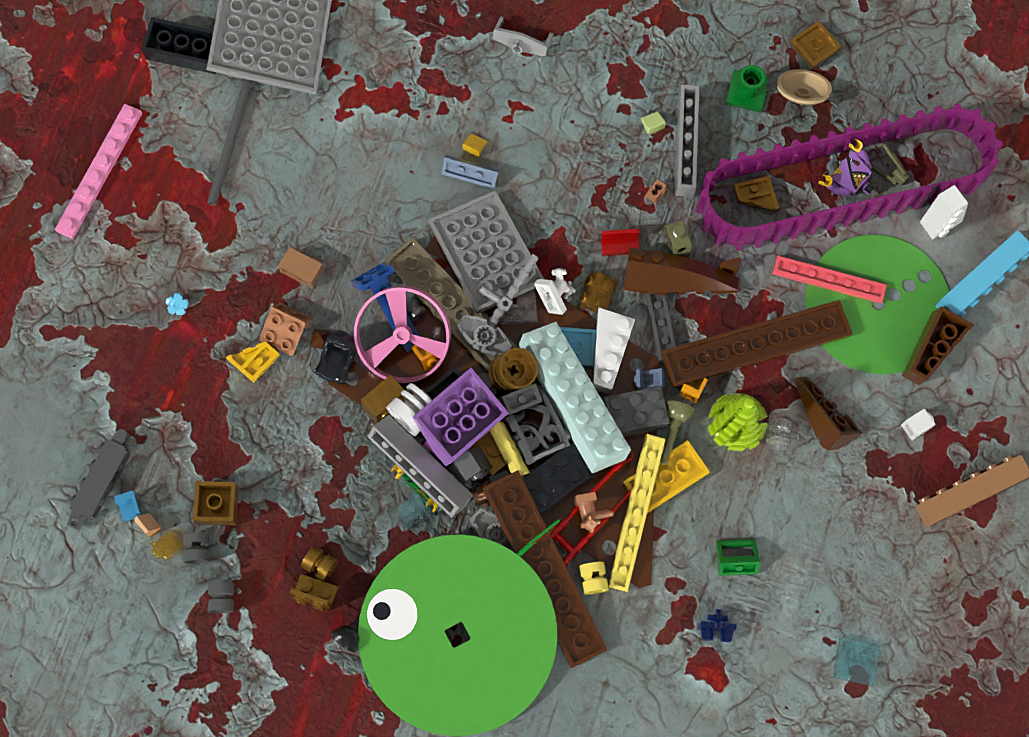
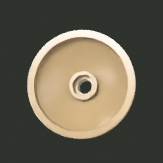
M789 70L782 73L777 80V89L782 96L791 102L801 105L822 103L830 97L832 92V86L825 77L809 70Z

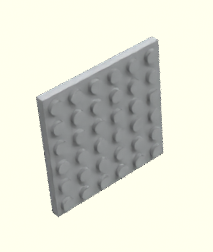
M219 0L206 70L316 95L332 0Z

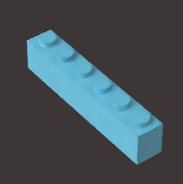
M1017 230L947 293L935 307L939 308L942 306L954 314L963 317L967 313L965 311L967 307L973 308L980 301L978 297L982 294L986 296L993 289L991 286L994 283L998 285L1006 277L1004 274L1007 271L1011 273L1019 266L1017 262L1020 259L1024 261L1029 257V241Z

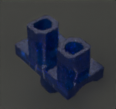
M720 609L715 610V615H707V620H714V622L700 621L698 623V630H701V640L712 641L713 631H720V642L730 643L732 642L733 632L736 631L737 624L720 623V621H728V616L721 615Z

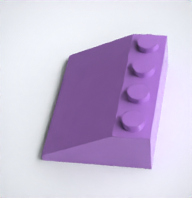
M470 368L412 418L433 452L447 466L470 448L509 412L474 370Z

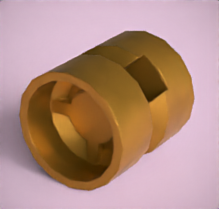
M314 545L305 555L301 568L309 573L315 572V576L325 582L334 571L338 560L330 554L324 555V551Z

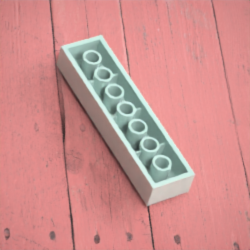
M557 322L523 334L519 347L529 351L535 357L538 365L536 377L591 473L593 474L624 461L631 449Z

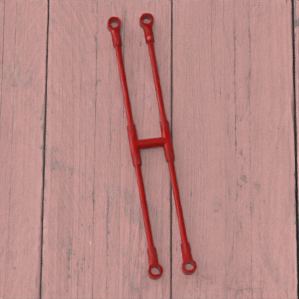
M629 452L631 454L630 459L614 464L609 473L589 493H596L615 472H618L627 462H631L634 457L633 452ZM632 488L610 511L615 513L630 497ZM576 506L565 518L561 519L550 535L552 539H555L568 551L565 557L562 558L565 566L589 542L588 540L610 517L602 518L601 523L594 528V532H589L585 537H582L575 546L566 540L560 532L579 511V506Z

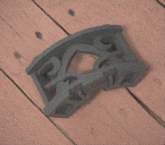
M536 381L532 382V384L536 383L543 400L541 402L543 405L537 403L525 409L536 410L544 414L539 431L531 425H518L525 417V409L521 410L519 415H514L513 413L503 418L508 429L510 428L512 432H515L516 435L513 436V439L523 461L527 465L564 447H569L570 443L568 440L571 439L566 428L563 429L543 387ZM530 431L535 435V437L533 438L532 434L529 437H526L524 434L525 432ZM551 433H556L560 442L548 446L543 438L546 437L547 440L553 441L550 435ZM541 444L544 449L532 454V452Z

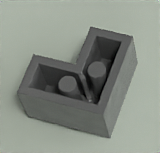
M481 448L467 450L453 461L454 464L446 468V470L464 487L469 489L474 485L473 481L486 477L489 474L488 470L493 467Z

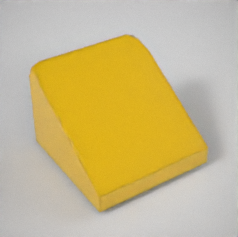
M471 133L463 143V150L479 157L487 141Z

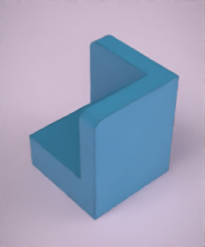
M133 490L114 496L124 522L143 515L138 496Z

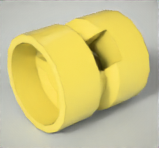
M592 562L579 566L580 576L584 579L582 582L583 594H597L609 590L608 581L604 578L606 574L604 562Z

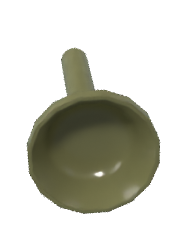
M665 402L670 420V429L660 461L663 465L668 464L678 427H680L681 423L688 421L695 411L693 407L682 402Z

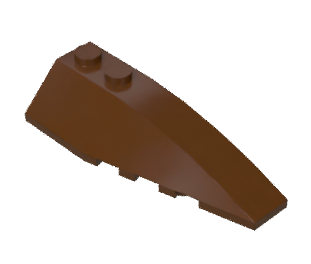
M630 248L624 290L657 295H668V292H677L678 295H684L686 292L704 294L706 291H712L714 294L738 293L739 277L720 268L687 257Z

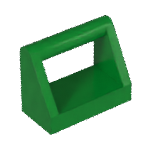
M756 539L716 540L719 576L758 574L760 559ZM751 547L752 556L723 557L722 548Z

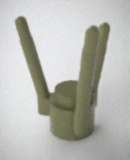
M883 143V148L897 166V169L892 173L894 177L871 164L872 169L890 180L893 185L898 183L901 186L911 177V174L904 168L893 151L891 152L887 145Z

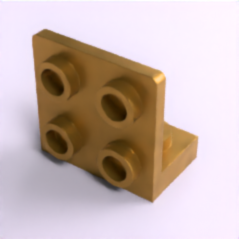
M301 574L296 588H290L289 593L295 602L306 605L308 602L314 606L313 608L325 612V609L331 610L339 587Z

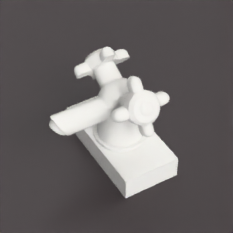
M557 268L552 270V275H556L555 281L538 279L534 283L548 313L564 314L567 309L561 299V295L564 293V299H567L568 296L576 292L572 287V282L568 281L567 284L563 279V275L567 274L565 269Z

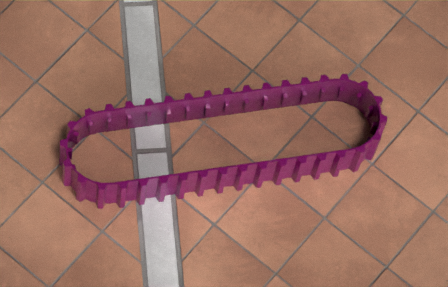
M954 104L952 109L943 110L940 106H936L930 114H925L923 110H919L912 118H907L905 114H902L898 117L897 121L891 123L885 118L881 120L878 126L874 127L868 122L864 123L862 129L857 131L852 127H847L845 132L837 135L834 131H829L826 138L818 139L816 135H812L806 143H800L798 139H795L789 147L783 148L778 143L774 145L771 151L765 152L762 148H757L754 155L747 156L744 152H740L737 159L728 161L722 158L714 172L708 171L706 173L700 190L696 213L702 216L701 230L703 232L709 231L716 238L715 244L719 246L727 243L734 245L736 250H741L743 245L753 244L756 248H759L765 240H771L776 244L779 243L782 236L786 235L793 240L797 238L799 232L803 231L813 235L817 228L820 227L830 231L837 223H842L844 227L850 226L853 219L859 218L864 223L874 214H877L879 218H884L888 211L894 210L897 214L903 213L908 206L918 210L925 202H930L932 205L940 193L954 185L960 193H965L969 196L973 194L980 183L985 182L999 163L995 156L1003 144L1002 141L996 139L994 128L997 125L994 122H987L981 116V110L978 108L970 111L962 109L960 104ZM949 129L969 137L977 146L982 159V166L979 168L978 173H973L969 176L754 227H739L724 221L713 210L710 203L711 197H709L708 193L713 191L717 183L726 179L852 150L849 147V143L855 147L857 145L855 138L862 142L863 147L934 130Z

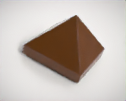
M314 328L310 347L322 349L323 343L331 331Z

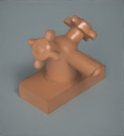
M595 492L576 495L574 498L575 506H579L583 521L580 524V528H585L590 533H593L594 528L601 523L600 519L614 516V512L608 509L595 511L594 503L597 500Z

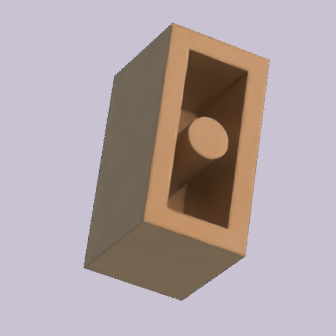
M291 247L288 248L278 265L281 273L312 289L324 271L320 259L314 256L310 258L305 255L304 251Z

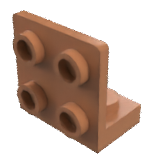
M279 302L271 307L259 340L267 342L271 347L293 356L304 329L311 325L313 318Z

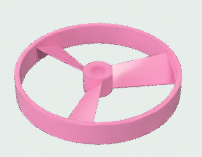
M411 286L389 287L372 296L359 311L354 326L355 346L363 363L377 376L386 379L390 375L376 366L398 344H405L408 341L440 358V361L431 370L418 376L397 377L391 375L398 383L415 382L429 376L445 359L451 344V325L442 305L429 293ZM406 291L424 297L435 306L445 324L446 343L412 334L411 328L407 326ZM385 293L396 329L393 332V336L364 352L359 333L362 315L372 300Z

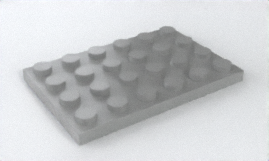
M496 190L428 219V223L475 313L478 314L496 306V302L479 292L482 285L501 297L506 296L515 278L518 277L519 272L531 257ZM536 263L514 297L535 289L534 283L538 279H544Z

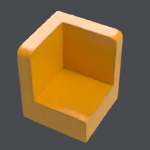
M704 378L703 381L700 380L689 384L684 383L679 395L697 403L708 379Z

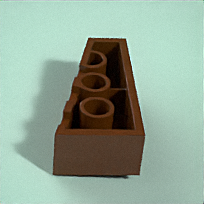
M942 306L934 310L902 376L918 385L927 381L974 324Z

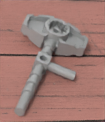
M531 255L524 268L519 272L518 277L515 278L513 285L508 289L509 291L506 296L501 297L484 285L480 288L479 292L497 303L496 306L498 308L493 312V316L487 321V319L464 314L456 325L463 338L469 345L472 344L474 349L480 350L484 354L497 356L510 350L512 347L499 327L496 328L495 325L498 324L499 319L504 315V311H508L513 303L511 300L518 293L520 286L522 287L524 280L527 279L529 272L539 259L536 255Z
M479 508L469 517L475 536L494 541L512 550L494 513Z

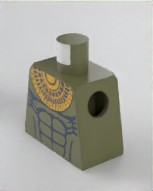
M683 220L665 225L660 232L668 253L690 258L691 241Z

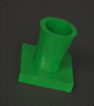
M756 65L745 66L741 71L734 69L725 105L761 113L769 77H765L764 71Z

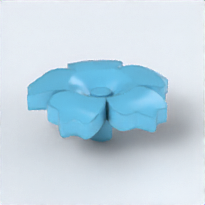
M175 293L174 297L170 296L165 302L169 305L167 309L172 315L175 312L177 315L185 314V309L189 304L188 299H183L180 293Z

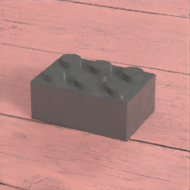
M661 386L604 397L603 403L623 437L668 428L670 422Z

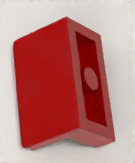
M639 229L602 231L600 238L602 256L628 255L630 248L639 249Z

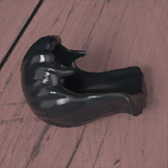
M342 330L331 332L323 343L319 363L313 372L328 382L347 383L349 368L357 351L354 338Z

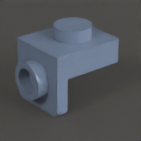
M662 368L646 371L636 369L634 383L640 390L659 386L665 389L664 370Z

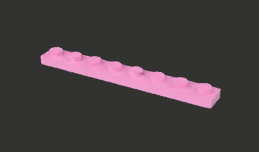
M124 104L55 228L57 233L74 239L142 115L141 110Z

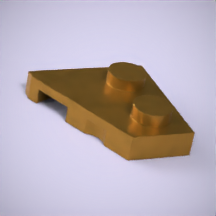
M770 176L733 185L738 204L771 211L779 210Z

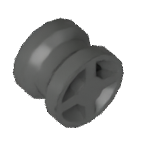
M415 298L406 304V313L410 317L411 322H416L426 311L423 306L418 304Z

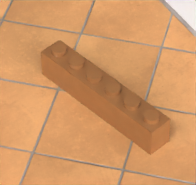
M1011 455L1003 459L1004 463L1001 465L994 463L986 468V472L981 474L978 471L970 475V480L964 482L961 479L953 483L954 487L949 490L945 487L935 492L937 495L932 498L928 495L920 499V504L915 509L925 527L928 528L1028 479L1029 467L1022 455L1017 457Z

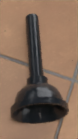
M360 615L349 626H340L330 633L331 637L340 646L353 653L357 652L360 640L358 635Z

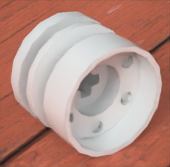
M410 383L406 387L408 392L405 390L401 391L405 401L394 398L386 408L406 431L416 436L420 429L412 417L430 403L432 399L423 390Z

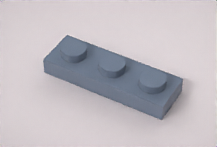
M446 155L441 174L494 189L499 170Z

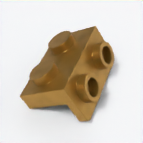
M600 272L589 274L584 282L583 293L579 297L578 308L581 310L589 309L597 314L598 308L608 310L616 281Z

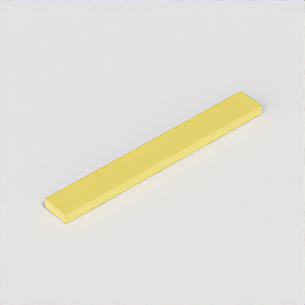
M645 434L608 582V587L628 592L665 438Z

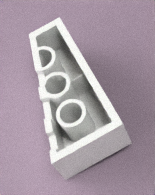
M954 185L938 195L920 223L932 239L938 236L942 238L949 233L951 228L963 222L968 202Z
M598 308L592 384L596 391L610 395L635 319L602 308Z

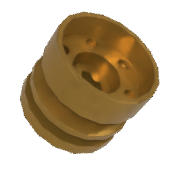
M513 348L497 355L489 366L491 383L496 389L506 393H512L529 386L535 381L538 374V365L535 357L524 348Z

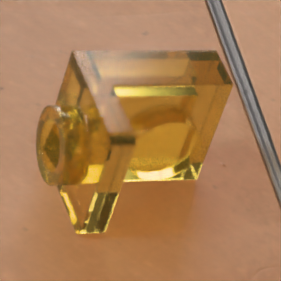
M171 530L158 541L150 543L153 547L151 552L157 559L161 557L164 561L184 547Z

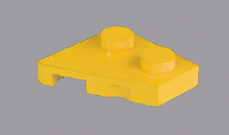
M262 342L253 348H246L238 354L228 355L226 359L249 380L255 383L280 354L267 342Z

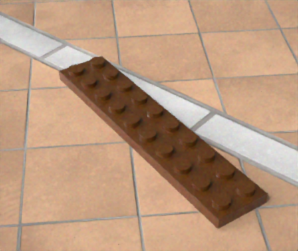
M837 300L661 351V356L672 388L683 386L684 383L689 384L704 378L714 377L848 338L853 334L841 302Z
M518 470L482 488L514 553H518L535 536L547 528ZM549 534L538 540L521 558L531 566L546 587L555 611L557 641L570 667L574 668L607 651V648L551 535Z

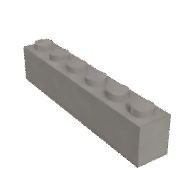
M681 85L678 96L675 196L694 197L696 191L699 86Z
M390 415L373 426L368 438L451 518L467 506L473 496L469 490L450 474L439 461L431 456Z

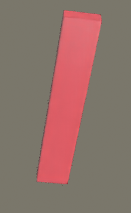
M779 255L776 257L772 273L776 276L881 304L883 303L887 284Z

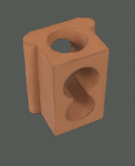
M657 179L645 194V197L657 204L667 191V185ZM659 188L660 190H658L657 195H653L655 189Z

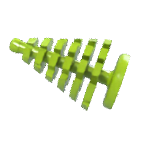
M731 393L720 396L711 407L707 418L709 420L714 417L712 424L707 427L710 435H715L713 440L720 447L722 445L729 447L727 450L743 451L746 448L751 450L760 444L759 440L764 438L768 423L758 425V422L768 417L764 407L761 406L762 404L754 397L744 393Z

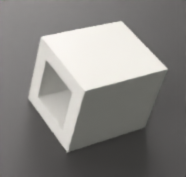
M925 409L901 424L912 441L936 425L931 413Z

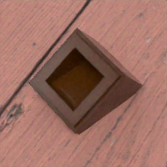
M741 257L720 262L718 268L736 276Z

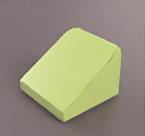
M658 112L641 118L648 135L662 130L666 126L665 120Z

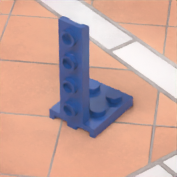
M383 262L351 280V283L361 291L371 289L375 295L386 288L392 287L388 278L395 271L391 265ZM384 293L376 297V300L392 329L395 330L394 320L386 294ZM407 315V326L411 328L413 335L419 336ZM408 341L401 345L405 352L412 350V346L415 344Z

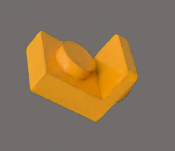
M412 346L413 352L421 361L426 372L431 370L440 361V358L419 346Z

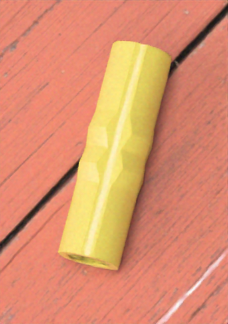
M504 422L497 423L489 431L498 446L499 452L502 454L510 472L513 473L518 470L521 477L524 478L530 472Z

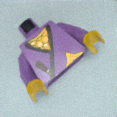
M856 138L857 145L855 147L849 143V147L855 152L851 151L831 176L823 174L826 178L825 182L819 181L820 185L826 186L834 194L855 195L861 189L869 195L875 188L874 185L867 181L872 175L869 156L864 150L862 142Z

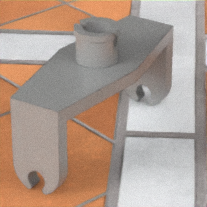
M500 16L494 29V40L511 47L514 53L517 50V54L526 52L546 56L554 33L550 32L546 42L543 43L524 33L502 29L505 17Z

